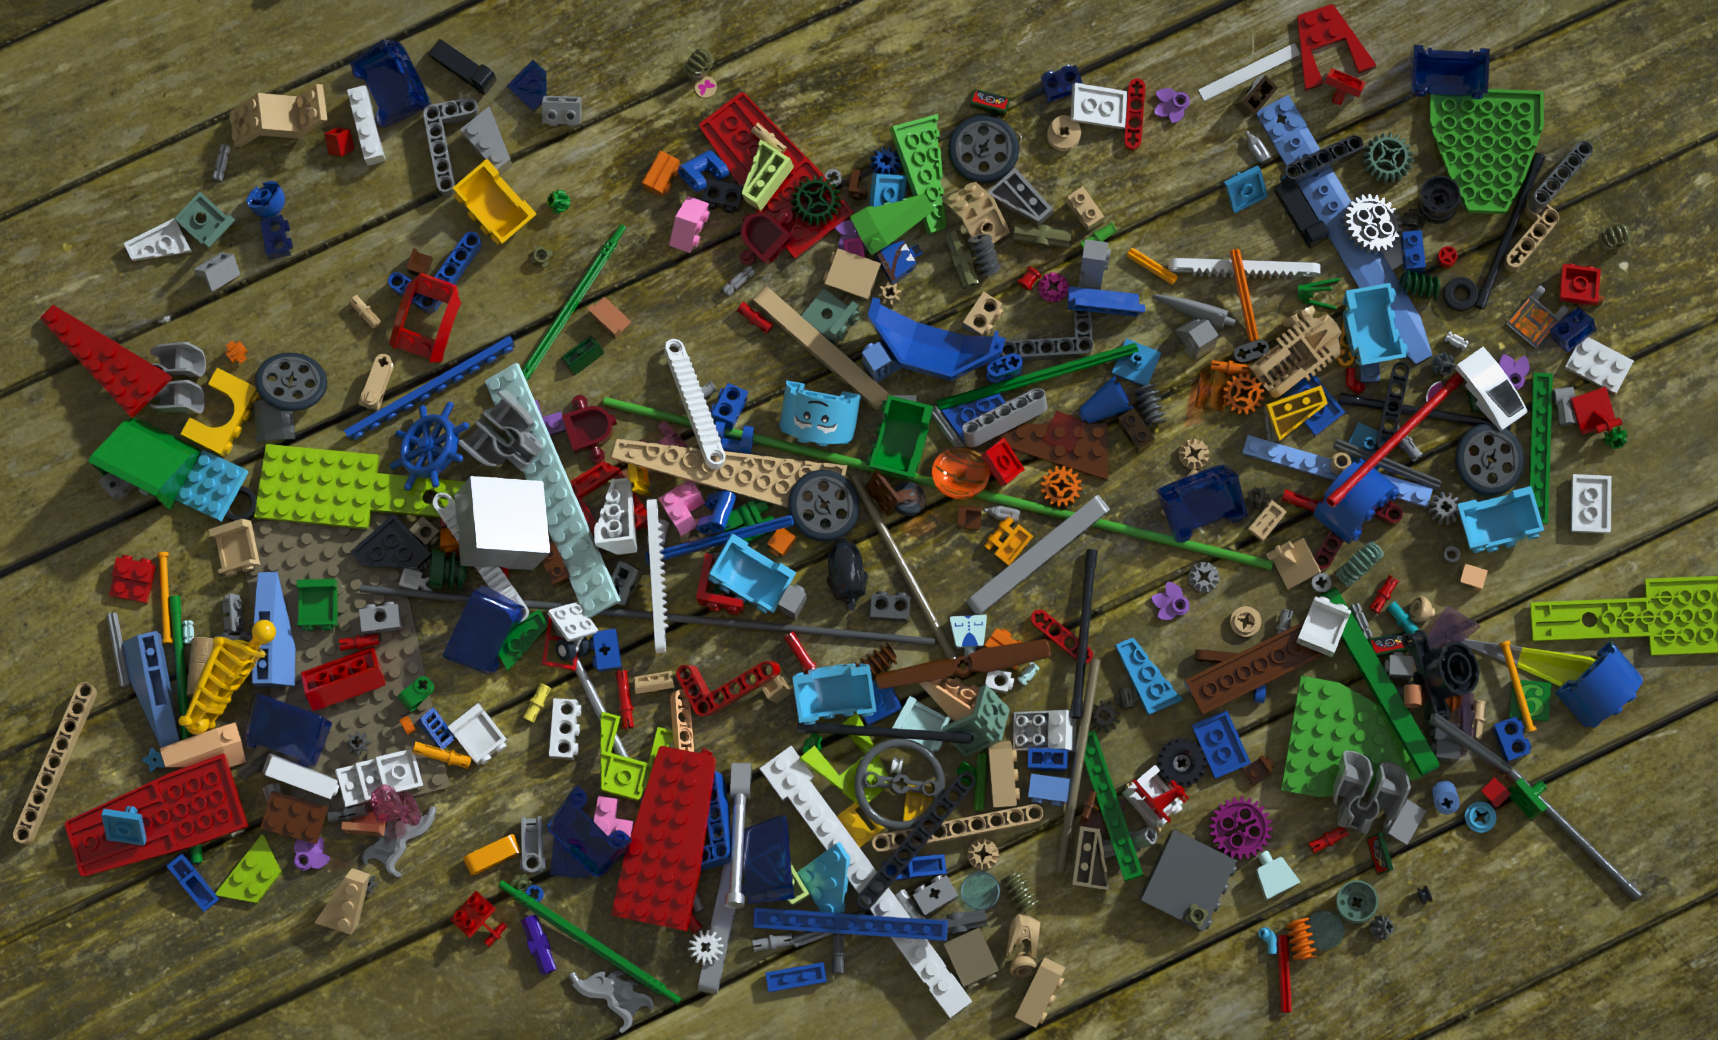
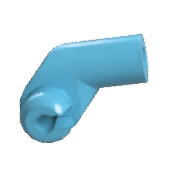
M1267 927L1259 929L1258 936L1268 944L1267 954H1277V935Z

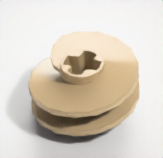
M1061 115L1056 117L1048 128V142L1056 150L1069 151L1075 148L1080 141V125L1078 122L1070 121V116Z

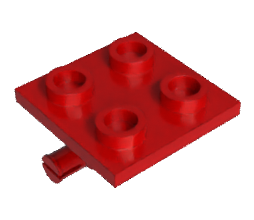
M1606 387L1570 398L1581 435L1595 431L1597 434L1603 431L1609 432L1613 428L1622 425L1621 418H1615Z
M1136 779L1132 781L1137 786L1135 789L1137 794L1144 798L1143 801L1160 820L1164 818L1168 823L1171 822V819L1165 814L1163 809L1177 797L1183 803L1189 800V796L1184 792V788L1178 786L1174 780L1168 783V787L1171 790L1155 798H1152Z
M477 891L467 899L450 919L469 938L483 925L491 932L484 941L488 947L496 939L499 940L501 938L500 935L508 927L501 922L493 930L485 923L496 908Z

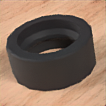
M241 486L237 494L248 496L251 501V507L246 514L241 516L233 514L228 509L225 516L232 522L239 519L250 521L254 518L257 497L249 488Z

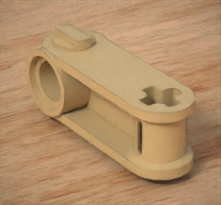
M380 354L376 357L365 388L360 396V406L375 411L380 409L393 371V363L389 355Z

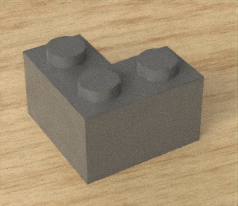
M1450 722L1451 724L1459 728V723ZM1434 725L1430 726L1429 737L1432 738V743L1429 746L1438 762L1455 764L1460 759L1461 744Z

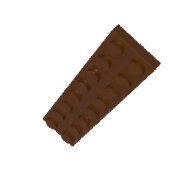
M1304 622L1184 680V684L1201 716L1324 656L1325 654L1296 643Z

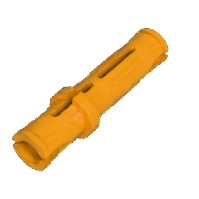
M417 741L414 742L412 748L413 754L443 761L450 766L453 764L468 769L471 762V757L455 753L454 750L447 751Z

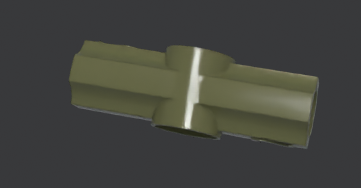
M1015 223L1013 240L1032 243L1034 246L1042 248L1053 246L1069 249L1072 232L1052 229V227L1042 224L1030 226Z
M961 230L950 232L945 237L951 252L950 256L954 269L958 272L963 289L972 288L978 285L979 282L973 267L974 263L970 250L966 247Z

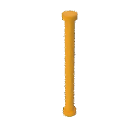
M158 552L163 639L161 641L162 644H173L170 630L167 557H169V553Z
M1510 640L1501 642L1499 647H1502L1525 723V733L1536 731L1537 729L1536 726H1533L1511 653Z

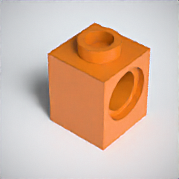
M785 528L776 530L767 542L768 551L775 557L781 556L783 558L795 543L796 536Z

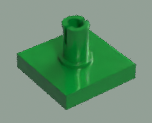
M1521 777L1507 789L1511 793L1509 797L1530 821L1547 808V805L1538 797L1547 789V786L1541 780L1530 788Z

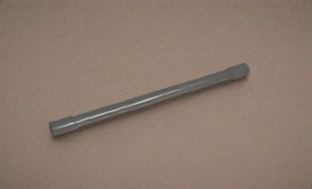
M1515 768L1506 776L1513 784L1522 777L1530 788L1532 787ZM1541 795L1538 796L1547 805L1543 812L1600 866L1633 901H1636L1642 893L1612 866Z

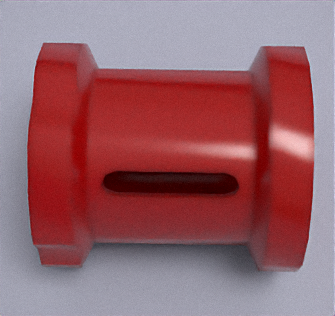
M1028 266L1026 268L1027 272L1021 279L1017 280V283L1025 290L1031 291L1032 285L1042 275L1033 267Z

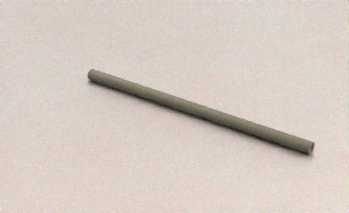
M858 474L850 478L852 485L855 487L858 496L947 659L958 658Z
M1092 658L1056 870L1063 872L1066 869L1101 661Z

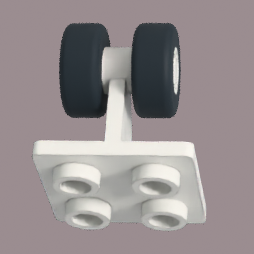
M579 602L549 610L548 615L565 637L556 643V653L559 659L564 662L573 660L576 653H578V658L586 656L589 653L590 645L585 636L597 633L598 629L589 617H585Z

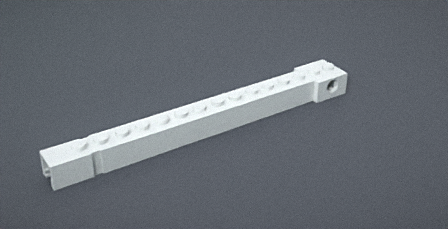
M790 746L762 766L760 770L781 800L785 802L789 799L826 851L838 842L842 844L850 857V866L847 869L848 881L859 895L876 875L877 871L811 783L815 780L814 775L805 763L799 760L800 756ZM878 881L874 882L873 888L876 891H880L883 889V884ZM889 888L870 909L872 914L876 916L911 918ZM864 896L861 898L866 906L871 904L868 897ZM890 937L921 981L928 986L929 992L949 1019L953 1018L963 1008L972 1004V1000L953 974L948 972L947 966L927 939Z

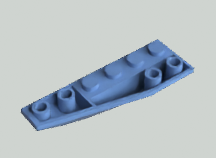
M258 572L254 624L260 620L272 622L276 628V636L270 643L260 646L266 655L255 663L252 684L256 687L295 686L296 648L278 572Z
M154 631L140 634L124 641L123 647L129 680L162 748L179 742L180 735L164 648L161 641L162 637L160 633Z

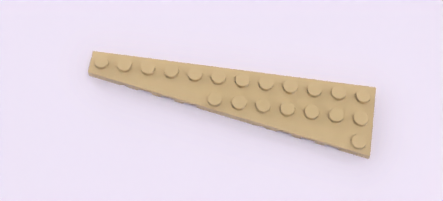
M616 439L611 459L720 490H728L734 494L787 509L791 489L803 475L811 471L823 469L832 470L845 477L847 465L815 463L812 461H798L769 456L763 457L724 451L725 461L723 466L719 469H711L706 465L700 449ZM714 455L710 457V459L714 462L720 461V458L718 456ZM824 481L819 482L818 489L822 492L827 491V483ZM837 490L835 492V498L837 500H839L841 490ZM805 491L802 493V499L809 502L812 500V494ZM820 501L821 505L819 507L828 510V503ZM804 511L805 514L813 516V513L811 511Z

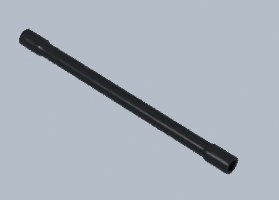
M1541 153L1534 154L1529 172L1482 289L1479 291L1478 299L1474 304L1478 309L1485 310L1492 287L1536 177L1545 160V155Z
M1341 392L1339 397V404L1378 410H1382L1384 405L1382 400L1359 397L1358 395ZM1403 404L1401 414L1414 415L1421 407ZM1387 406L1389 411H1397L1395 406ZM1434 409L1425 417L1470 426L1485 423L1493 424L1490 419ZM1511 425L1508 426L1506 429H1508V430L1510 431V430H1511Z
M1095 549L1086 550L1074 691L1070 718L1072 719L1082 718L1089 626L1098 551Z
M799 721L797 725V731L801 733L916 739L959 744H971L972 733L941 732L817 722L811 725H804V722L799 723Z

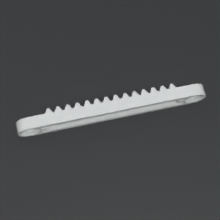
M1172 258L1168 262V270L1172 272L1192 273L1193 276L1199 273L1201 277H1203L1204 273H1207L1208 277L1212 273L1216 277L1219 274H1222L1223 277L1230 274L1231 278L1234 277L1231 260ZM1242 260L1246 278L1252 275L1256 279L1257 275H1260L1261 279H1263L1267 275L1269 279L1272 276H1275L1276 279L1283 276L1284 280H1286L1290 276L1294 280L1296 276L1316 277L1320 275V264Z
M677 339L668 340L665 345L664 354L704 461L709 468L719 469L724 464L725 453L721 445V439L718 437V431H716V425L713 424V418L711 419V412H709V407L706 405V400H704L702 388L699 387L697 375H695V370L692 368V362H690V357L687 355L681 341ZM674 346L677 347L679 351L672 352L669 348ZM714 455L718 456L720 458V461L714 462L710 459V457Z
M438 493L433 499L434 508L459 543V525L456 518L455 502L449 494ZM441 497L448 499V505L444 508L438 506V500ZM499 566L476 567L510 618L516 622L525 621L529 616V609ZM517 607L524 609V616L521 618L514 616V610Z
M657 499L647 500L654 637L657 654L666 653L665 629L669 625L665 623L668 617L664 616V614L668 610L664 608L667 602L663 598L667 597V594L663 593L666 586L662 585V583L666 579L662 577L665 571L661 569L665 566V563L661 562L665 557L663 554H660V552L664 551V548L660 546L664 541L659 538L663 535V532L659 531L663 525L658 521Z

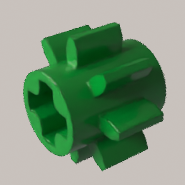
M557 189L556 192L553 191L548 195L547 205L552 209L553 213L560 214L569 208L570 198L568 195H565V191Z
M1621 426L1613 428L1612 431L1604 432L1605 438L1603 440L1605 445H1610L1611 449H1619L1627 443L1626 437L1628 434L1626 429H1621Z

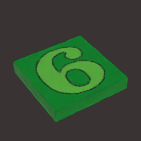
M1511 680L1509 718L1517 717V719L1523 720ZM1520 680L1532 721L1548 722L1551 683Z

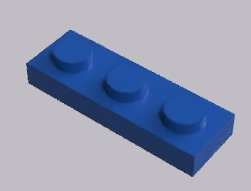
M823 962L765 972L768 992L827 982Z

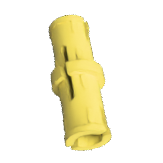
M542 683L539 684L534 697L530 699L529 707L523 718L532 723L535 722L551 690L549 686Z

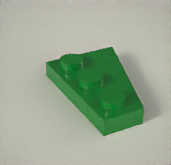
M540 609L531 613L525 621L515 622L489 637L507 671L518 662L547 630L548 623Z

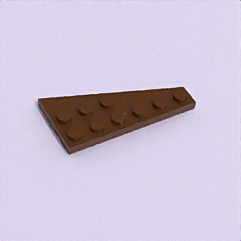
M1020 424L993 438V444L1005 438L1013 451L1022 452L1028 456L1037 457L1044 461L1062 467L1065 466L1068 469L1072 468L1084 474L1093 475L1108 481L1107 424Z

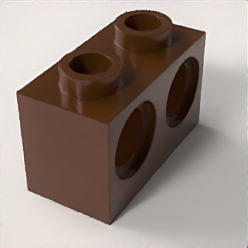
M555 542L549 544L550 553L542 562L554 588L570 582V575Z

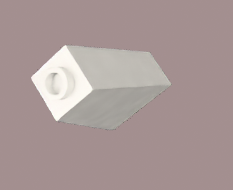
M270 753L262 769V772L269 777L329 799L332 798V795L336 796L339 789L336 779Z

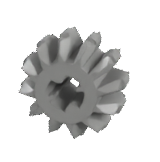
M1441 492L1440 498L1435 495L1433 497L1434 501L1429 503V506L1432 508L1428 512L1430 514L1435 513L1432 520L1439 518L1438 524L1440 525L1443 520L1446 525H1449L1450 520L1455 522L1457 520L1456 516H1460L1457 504H1455L1458 497L1452 500V493L1445 497L1444 492ZM1443 505H1445V508H1449L1447 512L1441 509Z

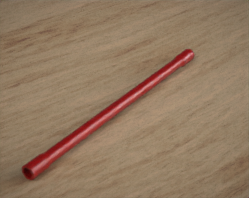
M1458 371L1348 480L1326 499L1329 506L1335 507L1361 479L1465 380Z

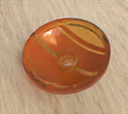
M953 447L943 451L936 458L932 467V478L936 487L945 495L956 499H967L978 495L984 490L989 481L990 469L981 454L968 447Z

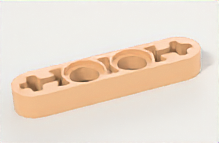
M679 689L672 692L670 696L673 744L676 749L694 752L691 704L684 690ZM680 712L685 717L684 722H681L678 718ZM681 731L686 735L685 742L680 739Z

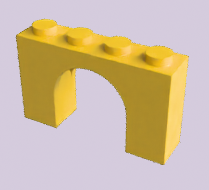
M217 368L208 385L233 400L234 414L231 420L221 427L213 428L189 417L181 435L185 439L224 458L226 454L228 455L231 452L232 442L235 437H239L243 422L247 421L251 415L250 410L253 402L259 401L260 396L255 386Z

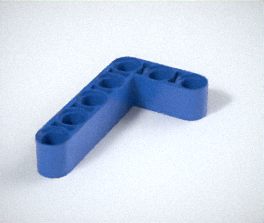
M468 232L463 236L437 272L435 278L452 284L457 283L482 247L477 233ZM476 239L475 245H468L469 240ZM460 254L466 255V258L462 261L457 260ZM448 270H455V273L452 276L446 275V272ZM394 272L389 276L388 283L391 289L403 298L406 287L412 280L399 272ZM398 279L402 280V284L400 286L393 285L394 281ZM419 293L413 296L411 302L428 314L434 313L442 304L439 300ZM427 300H433V304L431 306H424V303Z
M717 771L714 773L707 822L710 845L704 846L701 871L731 862L732 823L725 779Z

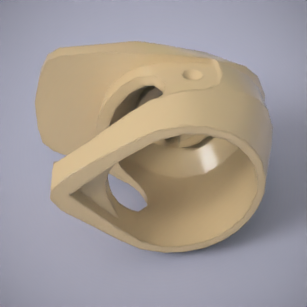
M1018 913L1013 918L1009 927L1006 956L1010 957L1014 946L1019 947L1023 939H1029L1031 950L1028 952V956L1036 958L1041 922L1028 915Z

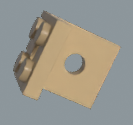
M977 182L967 184L962 190L950 195L944 201L946 207L962 221L970 238L980 234H987L992 237V243H995L1010 233L994 198ZM986 223H990L989 228L987 230H983V226Z

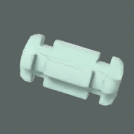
M190 620L183 621V638H185L183 642L185 644H192L191 640L194 637V627L192 625L194 623Z
M1031 662L1030 666H1027L1021 673L1022 676L1018 677L1019 682L1027 685V681L1034 677L1035 671H1039V667Z

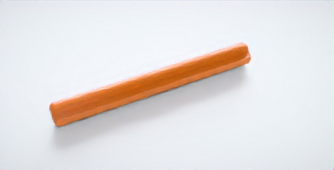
M1233 249L1230 251V257L1248 341L1253 342L1259 340L1245 271L1240 250Z

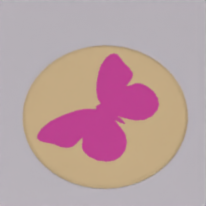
M705 76L702 80H698L695 83L696 93L704 98L711 97L717 90L716 81L709 76Z

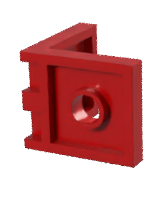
M705 553L696 595L698 605L706 606L708 610L719 612L721 609L726 610L731 615L743 614L745 605L742 599L709 593L711 581L708 580V573L715 560L713 555Z

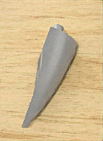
M1159 294L1154 295V298L1192 318L1209 320L1215 328L1223 330L1225 324L1232 327L1235 325L1236 319L1228 317L1229 311L1189 299Z

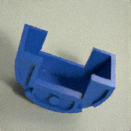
M1359 459L1358 464L1353 462L1336 478L1325 492L1324 502L1320 501L1313 515L1348 545L1352 541L1359 539L1362 534V524L1365 520L1369 521L1374 516L1378 506L1382 507L1390 500H1395L1400 493L1399 488L1373 468L1335 507L1329 506L1326 499L1366 462L1363 459Z
M1612 641L1606 643L1596 653L1599 659L1575 681L1568 680L1555 692L1584 727L1592 726L1595 728L1612 714L1613 716L1619 714L1623 710L1622 706L1636 698L1637 695L1635 693L1643 683L1642 675Z

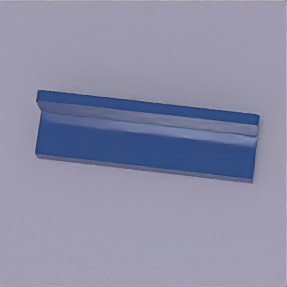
M1069 287L1067 289L1068 310L1138 317L1145 312V305L1139 304L1138 294Z

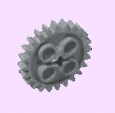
M1371 194L1366 198L1364 195L1360 198H1355L1347 206L1348 208L1344 211L1346 215L1342 218L1346 221L1343 226L1348 227L1345 233L1351 234L1349 240H1355L1354 246L1357 244L1361 245L1360 250L1367 248V253L1372 250L1374 254H1377L1379 251L1384 253L1398 243L1397 240L1401 238L1399 234L1403 229L1399 228L1402 222L1397 221L1400 215L1394 214L1396 208H1389L1391 203L1386 205L1384 203L1385 198L1379 201L1378 195L1372 199Z

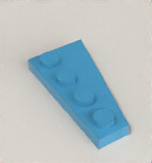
M1133 637L1114 646L1147 716L1183 700L1172 688L1173 686L1170 682L1166 681L1157 666H1154L1150 661L1149 656Z

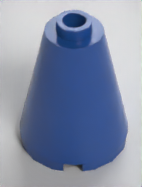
M1115 376L1111 377L1080 406L1081 411L1078 413L1083 422L1087 421L1090 424L1127 412L1133 408L1132 405L1128 406L1129 398L1120 383L1114 382L1116 380Z

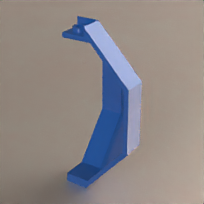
M874 297L868 312V321L899 367L948 381H953L1000 357L1006 339L998 336L999 331H995L994 336H965L917 323L881 305L880 299Z

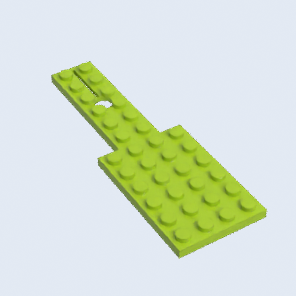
M266 444L254 517L255 519L366 530L369 529L371 512L441 518L434 508L433 502L427 504L423 501V494L429 490L436 492V494L446 493L455 502L454 495L465 481L439 479V486L434 488L431 484V478L417 477L412 489L406 491L404 485L409 476L377 473L379 455ZM446 497L438 500L439 507L444 508L448 505Z
M1718 576L1644 579L1645 598L1530 602L1532 642L1648 637L1650 656L1718 654ZM1585 613H1592L1596 617L1595 626L1586 627L1582 623V616Z

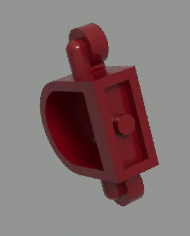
M783 208L779 211L777 219L762 212L745 215L742 219L741 236L749 249L741 252L740 261L745 265H752L755 263L757 255L764 263L770 265L795 238L783 226V223L790 224L795 218L794 212L788 208Z
M577 395L572 400V405L576 411L563 414L562 418L574 454L591 449L589 454L591 461L594 464H599L605 460V453L599 446L604 445L610 440L613 434V426L617 425L614 414L609 415L605 409L598 406H588L586 397Z

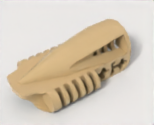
M1309 314L1305 315L1303 319L1306 323L1299 320L1298 324L1301 327L1298 328L1294 324L1292 326L1295 330L1294 332L1289 328L1287 330L1289 336L1285 333L1281 334L1284 339L1283 341L1279 337L1276 338L1278 345L1253 365L1248 366L1253 375L1257 377V380L1262 383L1261 385L1273 398L1281 396L1303 378L1309 381L1311 379L1308 375L1309 373L1313 377L1316 375L1314 369L1318 372L1322 371L1319 367L1320 364L1324 368L1327 367L1324 362L1325 360L1329 364L1333 362L1330 356L1334 359L1340 356L1338 337L1341 331L1337 323L1328 314L1319 318H1312Z

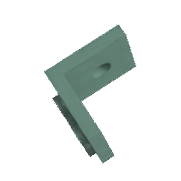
M201 192L174 218L207 250L235 221L232 216L229 215L227 217ZM204 213L206 221L198 223L195 219L196 214Z
M823 288L801 317L837 346L839 340L843 341L850 327H854L859 321V305L852 301L847 306ZM829 310L833 315L830 319H824L822 312Z
M985 684L979 689L973 714L944 726L942 732L972 733L971 744L951 742L967 757L1002 741L1010 709Z

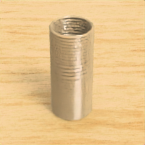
M193 637L191 640L187 696L193 697L197 681L207 661L206 658L209 657L214 646L212 638Z

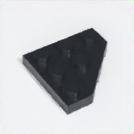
M395 514L391 515L350 551L363 567L418 569L432 557Z

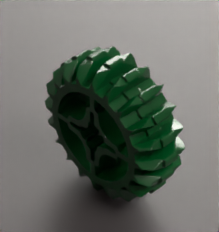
M814 175L812 181L806 177V183L804 184L803 181H799L800 187L795 186L794 191L796 193H791L793 200L790 203L794 206L792 211L797 212L796 218L802 217V223L808 220V225L811 226L814 221L816 226H819V221H822L826 225V219L828 218L832 221L833 216L831 214L837 216L838 211L836 209L841 208V204L838 203L842 201L841 197L838 196L840 191L835 190V183L830 185V179L823 182V176L816 180ZM812 188H819L815 192L808 191ZM825 192H828L831 196L832 201L830 205L823 199ZM802 196L809 203L807 210L801 206ZM819 198V203L816 201V204H814L813 199ZM816 210L824 211L822 213L813 214Z

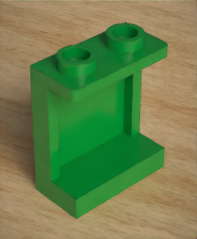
M336 579L297 580V588L299 589L297 626L302 628V631H313V628H321L322 631H332L333 628H337L338 581Z

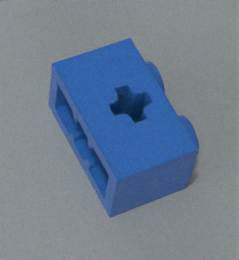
M616 629L597 631L590 638L591 649H595L596 655L592 657L594 668H597L599 673L622 670ZM603 647H607V649L610 650L607 651V655H604L603 652H601L604 650Z
M1028 748L1027 770L1066 772L1068 749Z

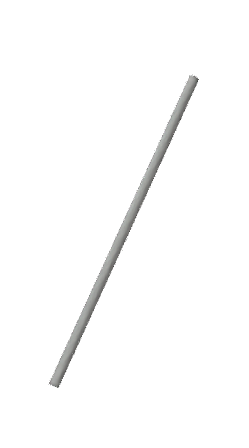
M552 621V626L557 636L565 638ZM578 658L575 672L600 720L601 712H606L580 658ZM616 732L613 748L617 755L628 757ZM644 790L642 796H641L640 799H639L640 802H642V799H643L645 790ZM697 893L693 903L695 913L704 910Z

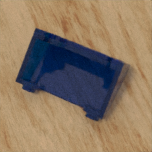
M382 39L349 62L353 75L366 81L379 108L375 113V121L380 127H389L423 111L427 106L431 105V100L405 47L401 43Z
M1414 45L1411 49V92L1415 93V96L1425 97L1426 94L1471 96L1472 99L1479 100L1488 94L1489 48H1480V51H1475L1474 53L1473 50L1468 52L1432 50V48H1428L1425 51L1423 49L1424 45Z
M1226 465L1208 468L1157 489L1158 498L1174 539L1178 543L1188 541L1193 535V529L1222 518H1226L1231 522H1238L1248 516L1239 477Z
M486 585L476 589L470 596L442 656L449 661L486 675L495 674L500 665L497 663V656L511 627L515 623L519 624L524 616V613H522L524 606Z
M255 692L251 701L243 740L246 741L245 745L256 749L257 746H263L294 757L298 760V764L309 767V764L316 766L333 723L313 712Z
M577 785L549 819L547 827L549 832L590 874L600 877L625 856L626 850L630 847L633 840L621 830H615L607 836L581 809L587 803L588 797L585 791Z
M776 816L744 828L743 861L745 885H742V894L747 896L748 904L795 899L787 816Z

